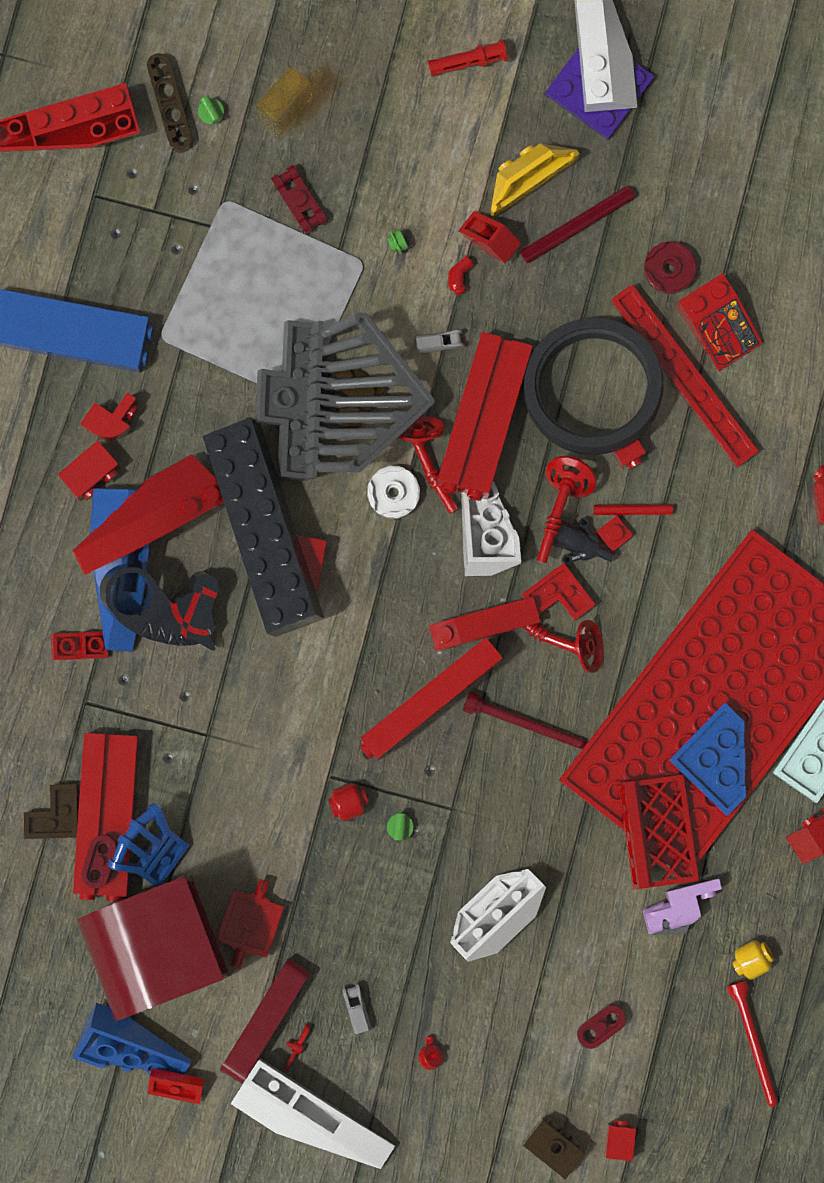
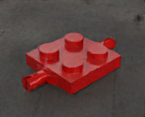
M259 879L255 894H246L233 890L216 941L225 943L236 950L230 965L235 967L239 957L236 966L241 969L245 954H257L268 957L284 906L272 903L265 897L270 882L265 881L263 890H261L264 883L263 879Z

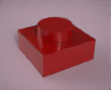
M617 515L596 531V534L612 552L633 537L632 533Z

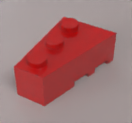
M824 807L821 809L822 814L817 817L815 814L801 823L803 825L801 828L785 837L802 864L824 855Z

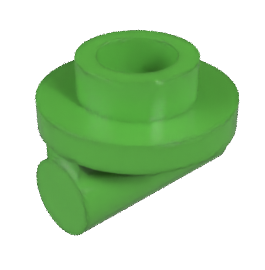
M209 95L201 98V103L198 107L200 120L208 125L219 123L224 116V108L221 102L210 98Z
M396 813V815L389 819L387 831L394 840L404 841L413 832V822L406 814Z

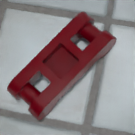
M293 164L287 167L286 172L279 176L276 174L270 178L305 235L312 231L311 228L316 225H323L328 222ZM292 180L295 187L287 191L284 184ZM311 210L314 215L305 219L303 214Z

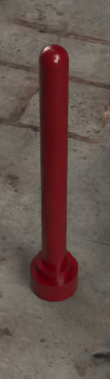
M471 691L468 693L462 709L466 713L473 714L474 712L478 714L482 712L578 749H582L585 746V741L582 738L483 702L484 699L479 698V694Z

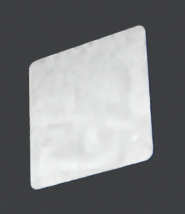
M224 202L218 209L162 329V338L166 343L257 384L258 370L282 371L285 321L291 320L306 323L324 321L323 328L340 320L362 273V262L350 254L234 202ZM332 336L324 339L323 344H329Z

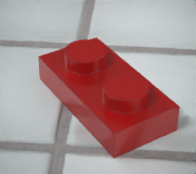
M151 1069L147 1094L200 1104L204 1079L166 1070Z

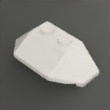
M529 869L522 870V872H511L495 876L458 912L450 943L468 962L497 954L536 917L546 887Z

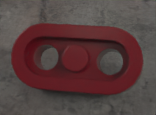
M105 835L97 836L90 843L81 874L83 882L90 888H101L109 880L112 868L108 867V862L110 859H113L117 848L116 842L111 837ZM101 844L108 846L109 850L106 854L99 852ZM93 870L100 871L101 877L98 880H94L91 877Z
M608 1005L602 1008L579 1026L577 1030L579 1043L588 1049L600 1046L623 1028L626 1020L623 1010L615 1005ZM610 1013L616 1015V1021L612 1024L606 1020L607 1015ZM587 1030L595 1032L593 1039H586L585 1033Z

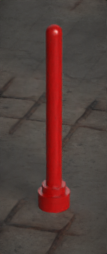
M747 980L731 983L726 986L729 997L732 996L733 1001L737 1002L767 1104L770 1107H775L778 1100L747 1002V997H749L748 991H750Z

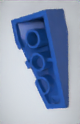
M99 1003L95 1004L87 1017L72 1056L74 1059L96 1067L106 1068L107 1064L122 1066V1071L131 1072L132 1068L143 1069L149 1075L151 1069L166 1070L184 1075L191 1064L189 1058L131 1018L126 1017L115 1022L110 1007Z

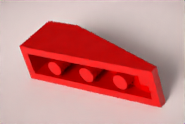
M530 597L429 625L435 650L442 652L483 640L485 637L489 638L541 622L535 599Z

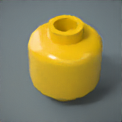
M752 940L735 950L736 960L732 963L739 976L744 974L748 979L753 980L771 970V962L774 961V957L765 942L760 943L758 940Z

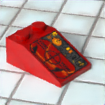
M723 273L679 300L676 305L677 310L718 372L763 344L740 299Z

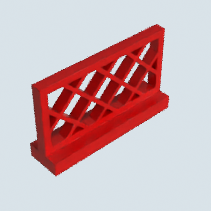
M684 775L619 783L618 790L633 890L699 881ZM677 781L679 792L674 799H671L662 790L668 782ZM662 783L659 788H657L655 785H653V784ZM648 785L655 791V794L648 803L640 798L638 786ZM658 795L670 803L663 814H660L651 807ZM673 807L682 812L683 819L678 826L666 818ZM648 810L660 818L652 830L643 824V816ZM663 821L674 829L667 841L655 833ZM677 833L686 839V846L681 853L670 845ZM652 836L663 844L656 856L647 851L646 844ZM666 848L678 856L670 868L659 860ZM681 859L689 864L690 877L682 878L674 872ZM657 863L667 873L661 881L652 882L650 870ZM670 875L676 878L667 880Z

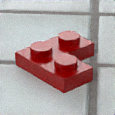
M564 563L521 594L524 599L534 597L539 614L559 601L573 621L596 605Z

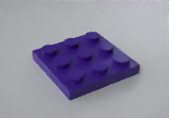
M579 48L545 92L548 98L607 140L631 110L629 108L585 112ZM633 61L636 99L638 100L654 79V75Z

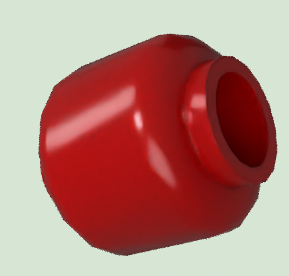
M354 783L332 790L331 797L328 798L334 818L339 817L341 821H348L362 816L365 813L364 805L369 804L364 788L358 790L357 785Z

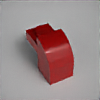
M127 392L113 414L97 403H94L80 425L99 439L106 441L119 440L132 430L125 421L126 419L131 420L136 414L138 401Z

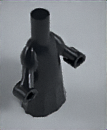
M586 517L581 518L578 522V526L584 529L585 533L564 520L562 523H559L561 528L557 529L559 534L555 535L552 546L575 553L563 556L561 562L566 566L578 560L587 561L593 559L595 556L609 562L612 561L615 553L601 547L600 539L595 532H592L589 520Z

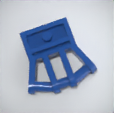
M152 803L147 807L148 810L136 820H131L128 824L130 828L124 836L120 835L117 840L119 843L114 857L109 860L108 867L117 871L139 874L154 887L162 885L190 845L170 830L162 810L157 804ZM153 819L160 831L157 836H154L144 828ZM139 833L151 842V845L145 852L132 843ZM128 849L140 857L137 864L123 862Z

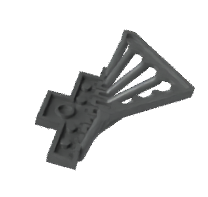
M358 312L323 328L324 321L306 323L287 320L284 322L282 371L258 370L255 423L280 425L277 478L308 481L317 478V472H361L434 404L432 395L367 313ZM355 325H358L364 333L334 343L323 344L324 339ZM365 344H373L380 353L374 356L334 362L322 361L324 356ZM379 365H389L396 374L393 376L346 379L321 377V374ZM404 386L412 395L342 397L321 394V391ZM412 406L406 412L335 413L320 411V407ZM394 422L388 429L381 427L329 429L319 426V423ZM321 439H376L370 446L366 444L323 445L319 443ZM359 455L354 460L348 462H321L318 459V456Z

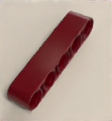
M288 957L221 1066V1072L243 1084L311 973L310 970Z

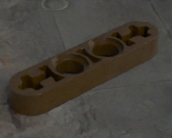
M156 53L151 55L147 61L148 73L169 145L175 152L184 153L191 148V133L170 61L164 54ZM159 60L161 64H166L162 67L165 76L162 79L159 78L157 69H152L155 66V62ZM164 84L173 87V94L169 97H162L159 94V88ZM177 109L180 112L181 116L178 121L170 122L166 119L168 110ZM179 127L182 137L188 138L184 140L183 146H179L178 142L173 143L177 136L175 130L169 131V128Z

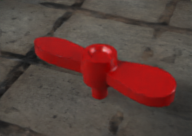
M304 1025L298 1041L294 1043L287 1041L286 1046L291 1048L290 1051L292 1053L285 1065V1071H289L296 1054H301L304 1047L302 1043L310 1030V1025Z

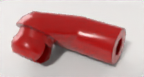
M464 256L448 271V288L455 295H461L465 292L466 285L463 284V274L474 266L467 256Z

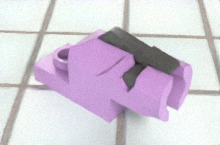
M713 879L666 891L668 903L662 901L652 907L643 909L648 933L652 935L686 933L689 925L701 917L696 896L700 895L701 899L717 896L716 890L722 889L720 880Z

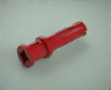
M499 39L497 43L485 46L478 44L474 50L428 60L431 77L471 66L487 67V64L501 60L508 62L504 40Z

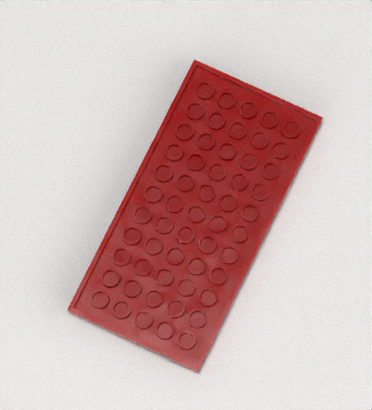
M751 529L558 781L624 831L618 784L683 775L669 759L723 703H726L744 720L746 797L726 816L684 776L697 864L824 698V584ZM677 781L668 782L662 790L671 799H674L679 792ZM662 783L653 784V785H655L657 788H659ZM648 785L638 786L640 798L648 803L655 794V791ZM658 795L651 807L660 814H663L670 803ZM673 807L666 818L678 826L683 819L682 812ZM648 810L643 816V824L652 830L660 818ZM663 821L655 833L667 841L674 829ZM677 833L670 845L681 853L686 846V839ZM653 836L646 844L647 849L655 856L663 846ZM666 848L659 859L671 867L678 856ZM681 859L674 870L681 876L687 877L690 874L689 864Z

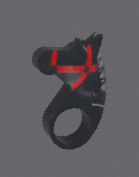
M121 564L113 567L105 574L100 584L101 601L112 617L124 627L156 642L177 646L201 644L215 651L216 648L211 639V635L217 627L214 625L212 607L219 592V583L215 577L206 572L198 571L190 577L188 588L181 590L169 600L153 577L135 565ZM126 573H138L146 583L147 591L143 601L144 605L135 612L133 610L126 612L117 610L113 606L110 597L113 583L117 578Z

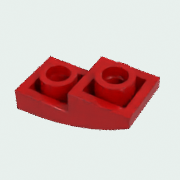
M103 632L51 634V661L108 658V650H105Z

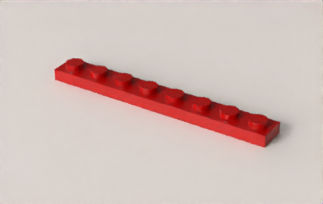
M631 284L612 298L611 303L629 327L638 332L650 344L663 372L735 467L738 468L758 453L757 448L636 288Z

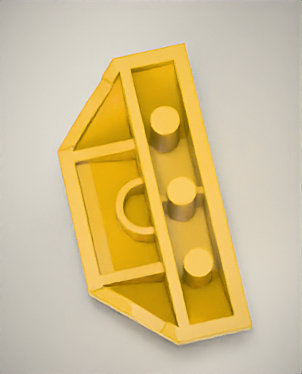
M540 143L535 147L533 145L526 147L520 152L521 157L514 162L510 159L498 168L499 172L497 173L490 213L492 218L494 219L579 159L580 153L576 149Z

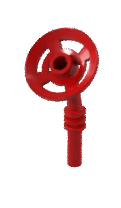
M421 415L410 425V428L406 429L397 438L410 441L413 444L426 474L424 478L429 479L427 483L432 484L430 488L435 489L448 513L452 514L458 510V507L449 492L443 491L441 489L442 486L437 485L439 476L437 473L439 470L434 469L424 445L426 441L437 438L444 432V424L435 417Z
M572 456L555 457L546 467V478L550 485L559 493L551 515L547 516L549 520L545 523L547 527L543 529L545 535L537 557V561L547 563L555 535L559 534L557 529L561 528L559 523L563 521L561 516L568 496L573 498L586 497L594 491L597 484V478L592 468L584 461ZM564 465L575 467L580 471L576 473L573 470H565ZM555 468L556 473H555V475H554V480H553V478H552V470ZM585 479L588 480V488L586 490L583 489ZM578 481L580 482L579 487L576 486Z
M584 620L580 623L574 642L549 633V629L546 628L544 630V626L541 625L539 627V623L523 627L524 630L529 632V636L534 635L535 640L539 638L540 643L544 641L575 653L586 672L595 673L600 669L603 661V641L597 625L592 620ZM591 655H593V662L591 665H589L587 660H589Z

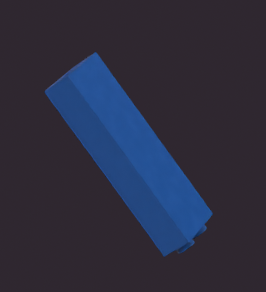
M0 289V347L138 373L141 371V366L146 367L148 360V351H145L146 341H151L154 328L153 325H150L148 317Z

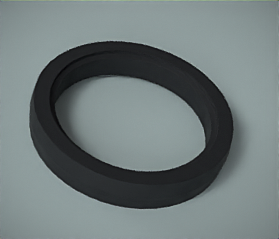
M579 319L556 328L536 346L525 371L524 399L527 410L536 427L555 445L578 454H608L631 445L652 425L662 401L663 374L652 347L634 329L610 319ZM606 339L616 342L631 351L643 366L647 377V392L644 402L637 414L628 423L614 431L597 435L573 432L558 424L549 415L542 403L540 382L545 367L558 351L576 341Z

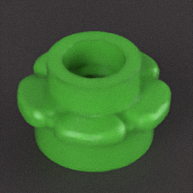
M400 229L395 232L391 230V236L387 238L393 253L398 251L400 254H403L402 251L408 249V245Z

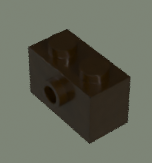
M541 1118L522 1142V1145L566 1180L585 1155L581 1150L583 1144L572 1135L568 1139L560 1133L562 1127L552 1119L546 1122Z

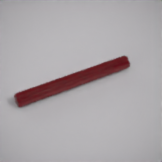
M625 186L520 251L522 259L526 263H530L634 199L635 194L630 186Z

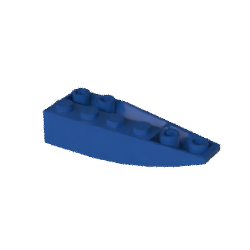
M93 489L90 533L95 528H98L136 490ZM150 543L93 571L105 650L132 652L136 633L119 623L104 607L100 598L101 581L110 569L121 564L135 565L147 571ZM126 573L117 578L113 583L110 597L113 606L117 610L124 612L133 610L135 612L141 608L145 581L140 574Z

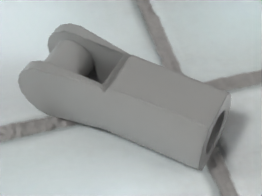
M453 330L416 336L417 352L420 354L463 348L465 345L461 343L460 336L463 334V331ZM443 337H450L451 344L444 345Z
M355 983V987L348 989L342 987L354 1034L371 1030V1023L359 984ZM359 997L361 1004L351 1007L349 999Z

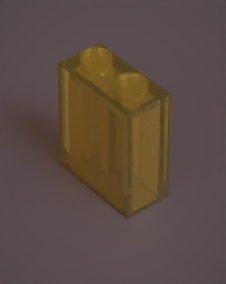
M290 66L256 104L258 120L279 137L312 99L311 83Z

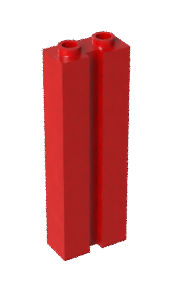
M481 332L437 480V485L442 486L441 489L449 493L460 491L466 493L467 497L473 500L481 501L482 498L488 500L525 376L526 367L530 359L532 345L514 340L511 342L502 339L500 336Z
M485 637L360 738L363 742L360 745L361 750L369 759L375 757L378 761L499 664L502 656Z
M84 733L73 894H79V899L95 900V895H105L106 901L119 902L122 901V897H129V872L112 869L108 882L101 888H90L85 885L81 874L91 841L97 836L105 835L111 837L118 846V838L120 835L124 836L130 828L128 824L132 819L134 820L140 738L138 736ZM101 844L99 847L101 854H106L109 850L106 844ZM127 850L123 862L131 863V850ZM93 870L91 877L94 880H98L101 877L100 871Z

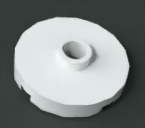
M388 466L377 471L368 484L367 496L371 507L379 515L398 519L408 515L415 509L419 500L420 487L416 477L410 471L400 466ZM392 488L397 489L399 492L398 496L391 497L388 493L389 490Z

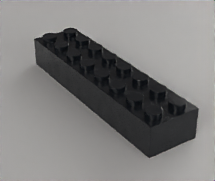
M249 417L202 436L266 633L278 637L325 619L279 479L277 478L261 424L255 423V419Z

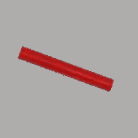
M673 504L593 505V515H673Z

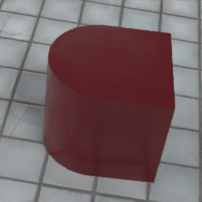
M192 876L178 878L77 919L115 1022L230 977Z

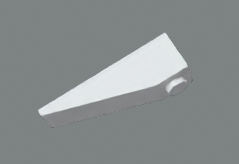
M494 481L488 500L484 498L481 501L468 498L466 493L461 492L465 576H492L521 564L519 536L516 530L513 529L509 520V514L503 507Z

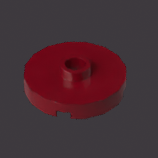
M662 242L654 246L647 254L643 266L644 275L649 285L656 291L664 294H676L685 290L693 281L696 272V261L691 251L683 244ZM672 265L674 267V271L672 273H668L665 270V266Z

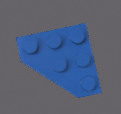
M723 703L669 761L726 816L746 797L744 720L726 703Z

